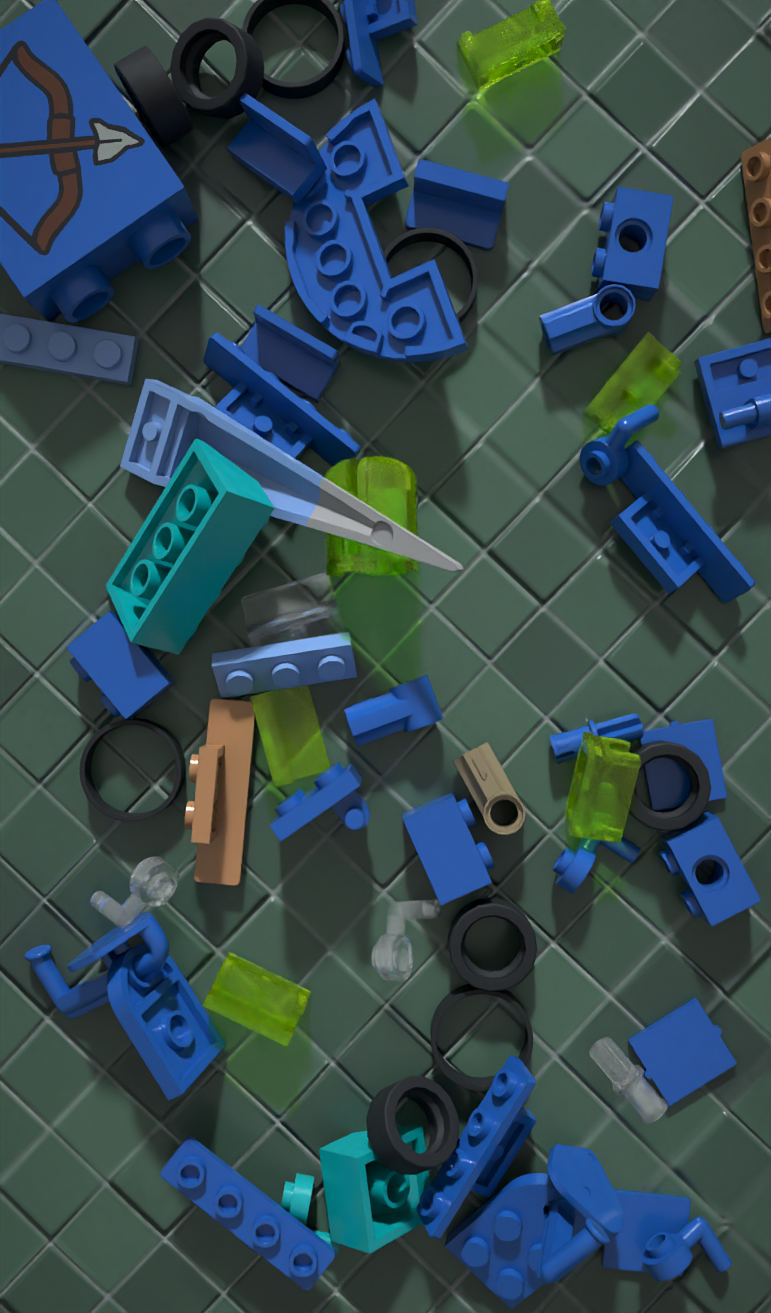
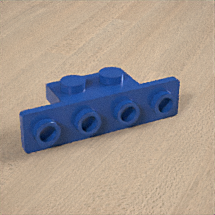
M344 0L341 2L340 10L343 21L348 28L350 47L347 49V58L350 68L356 76L374 88L383 85L377 41L418 25L415 1Z
M217 332L209 338L203 362L234 387L215 406L216 409L296 460L308 448H311L342 474H346L351 469L361 447L354 442L349 433L334 426L319 414L310 402L299 398L284 386L274 373L264 370L245 355L244 351L236 343L228 341Z
M634 441L626 448L629 466L625 475L620 479L637 499L610 522L612 527L668 594L678 589L696 571H698L724 603H728L749 591L755 585V581L745 570L741 562L724 545L712 527L705 522L686 499L683 492L676 487L656 463L653 456L646 451L639 441Z
M510 1055L502 1069L496 1073L485 1097L478 1108L470 1115L468 1124L457 1141L456 1149L449 1159L443 1163L430 1186L421 1195L420 1202L417 1205V1212L430 1237L436 1239L442 1237L469 1191L490 1198L537 1122L531 1111L522 1107L534 1088L536 1079L518 1057Z
M192 1136L186 1137L162 1168L160 1175L164 1180L204 1210L211 1219L227 1228L241 1239L248 1248L256 1251L304 1290L311 1289L335 1258V1249Z

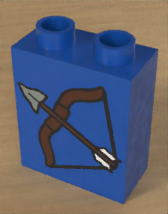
M43 0L0 30V263L23 297L48 322H51L61 314H63L68 322L82 321L97 313L112 299L114 289L109 281L140 260L146 269L151 270L159 268L179 256L191 241V235L186 228L199 218L184 185L56 0Z

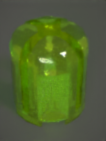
M370 456L362 458L360 462L356 458L344 459L327 470L325 474L326 479L419 537L417 477L412 468L406 463L390 457ZM325 532L326 575L344 577V572H354L357 575L370 576L408 574V571L420 572V561Z

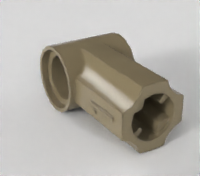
M488 741L453 760L490 830L500 835H509L520 829L525 821L526 811L524 805ZM499 800L513 802L517 808L515 819L505 825L496 823L490 815L493 804Z

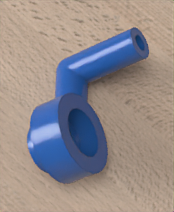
M648 404L625 416L616 423L609 436H600L582 448L579 458L580 466L584 475L592 483L606 486L625 475L629 466V457L624 446L632 434L658 420L659 411L657 407Z
M592 822L574 850L572 851L566 847L556 860L552 871L558 874L555 884L571 894L574 893L591 869L596 857L595 852L600 844L629 863H633L641 848L601 822Z
M703 1217L693 1218L678 1233L669 1234L664 1231L655 1234L646 1242V1250L642 1255V1262L656 1281H666L682 1273L692 1260L693 1255L690 1249L697 1242L717 1272L727 1270L732 1264L720 1241Z

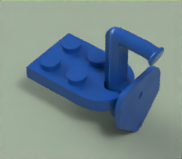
M143 912L122 923L99 938L66 966L70 973L83 968L99 958H102L108 969L71 989L53 962L50 955L52 951L50 945L34 947L24 955L25 959L30 961L37 978L58 1011L66 1017L77 1018L110 1001L118 1021L168 1100L182 1095L226 1046L224 1039L181 970L169 956L168 939L153 913ZM139 933L145 944H139L130 948L127 940Z
M556 1144L549 1152L548 1174L531 1173L515 1178L447 1234L444 1246L511 1310L543 1284L556 1283L602 1245H608L610 1243L609 1237H615L622 1231L623 1206L598 1158L588 1148Z

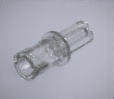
M605 1037L597 1040L589 1050V1054L612 1081L613 1091L617 1095L623 1094L646 1124L657 1121L666 1112L668 1105L643 1077V1068L640 1065H633L611 1038Z

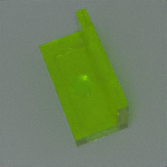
M309 685L273 690L250 697L275 788L293 783L296 779L324 772L330 768Z

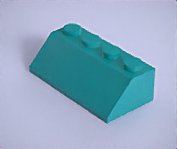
M195 438L105 585L131 643L178 655L189 638L196 633L202 618L212 603L219 598L223 586L235 568L241 564L246 551L259 531L266 526L274 510V506L257 480L202 440Z

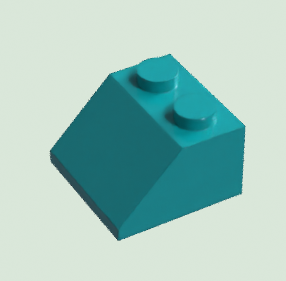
M414 1124L397 1127L401 1139L411 1150L419 1154L426 1151L422 1125ZM367 1131L353 1132L319 1148L332 1242L370 1254L423 1224L417 1212V1205L420 1202L422 1193L431 1184L429 1170L417 1175H402L387 1168L374 1154L367 1137Z

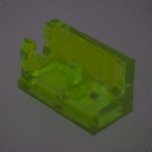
M536 0V2L531 4V7L474 35L469 30L460 34L461 39L457 40V48L478 91L559 52L566 28L563 22L560 21L550 0Z
M648 332L582 414L606 434L610 435L620 419L648 404L654 405L681 373L679 367L682 365L681 361Z
M583 732L565 808L570 836L621 842L641 765L640 756L629 753L631 743L621 739L594 736L593 733Z
M229 952L202 1006L287 1047L294 1034L297 1022L304 1013L311 991Z

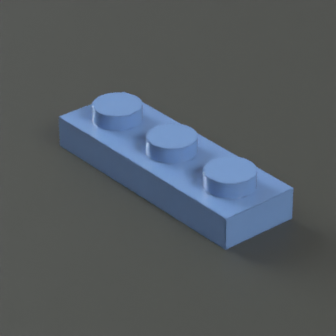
M0 313V363L131 386L139 340L135 336Z
M350 632L212 653V669L221 699L357 677Z

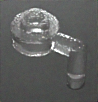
M153 856L146 858L132 872L129 882L132 894L123 905L104 891L94 893L90 904L115 925L124 928L135 920L146 905L156 907L171 898L179 881L177 869L161 857Z
M438 899L394 902L389 905L387 911V932L379 938L372 950V965L384 981H405L409 978L413 967V951L410 940L405 935V920L440 918L442 906Z

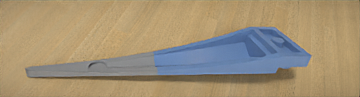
M145 378L121 460V468L153 484L166 487L196 438L207 443L259 482L274 506V510L270 515L272 517L350 539L452 572L464 570L459 562L204 400L186 394L158 380Z

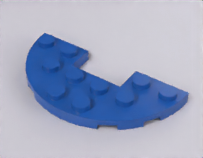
M373 99L343 118L326 135L328 141L319 151L327 170L299 204L293 202L290 221L285 223V249L291 278L304 304L319 323L335 338L363 354L397 362H422L450 357L469 350L439 266L435 259L392 278L367 208L368 205L409 186L381 109L376 99Z

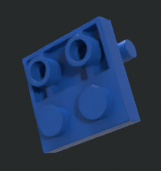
M771 338L697 358L694 364L718 450L771 436Z
M337 762L316 777V780L313 782L316 788L305 795L300 788L278 804L279 806L274 809L277 816L269 825L281 842L330 807L334 809L347 828L351 830L364 828L369 822L370 808L357 790L361 786L362 775L353 762L345 768Z

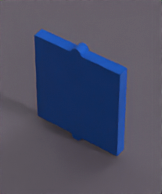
M713 719L680 724L678 721H671L667 727L645 730L643 737L638 739L639 746L644 743L663 740L687 747L700 757L708 769L711 783L709 801L728 798ZM669 758L654 759L644 765L651 810L658 811L682 806L689 797L691 788L690 777L684 766L676 760Z
M696 998L691 999L628 1039L645 1067L643 1074L647 1079H653L669 1106L737 1064L720 1037L722 1034L721 1028L718 1025L712 1024Z
M614 1189L624 1210L623 1228L615 1237H609L610 1243L608 1245H603L602 1267L649 1273L642 1262V1255L646 1250V1242L659 1232L678 1233L689 1222L691 1201L689 1197Z

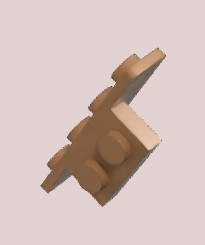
M770 137L741 154L764 333H771Z
M212 699L209 707L206 744L199 747V755L192 754L189 782L196 783L195 800L187 802L184 825L185 829H192L191 842L197 843L194 880L196 882L236 886L241 881L257 709L255 702Z

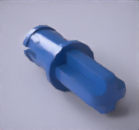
M632 713L594 724L593 720H589V725L568 732L550 735L549 738L557 764L573 758L596 752L598 756L603 755L602 749L641 739L644 735V730L638 714Z

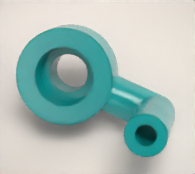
M296 1173L295 1183L285 1181L281 1207L306 1226L315 1176ZM312 1230L335 1249V1254L338 1255L340 1244L331 1241L330 1233Z

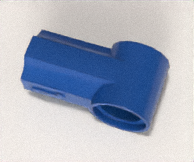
M612 284L600 289L596 295L540 315L539 321L542 334L552 356L599 338L614 337L624 332L634 315L636 307L635 298L626 287ZM608 302L616 303L623 310L624 317L619 320H609L602 315L600 306Z
M428 675L390 688L387 694L367 699L344 709L357 746L404 730L405 733L443 719Z

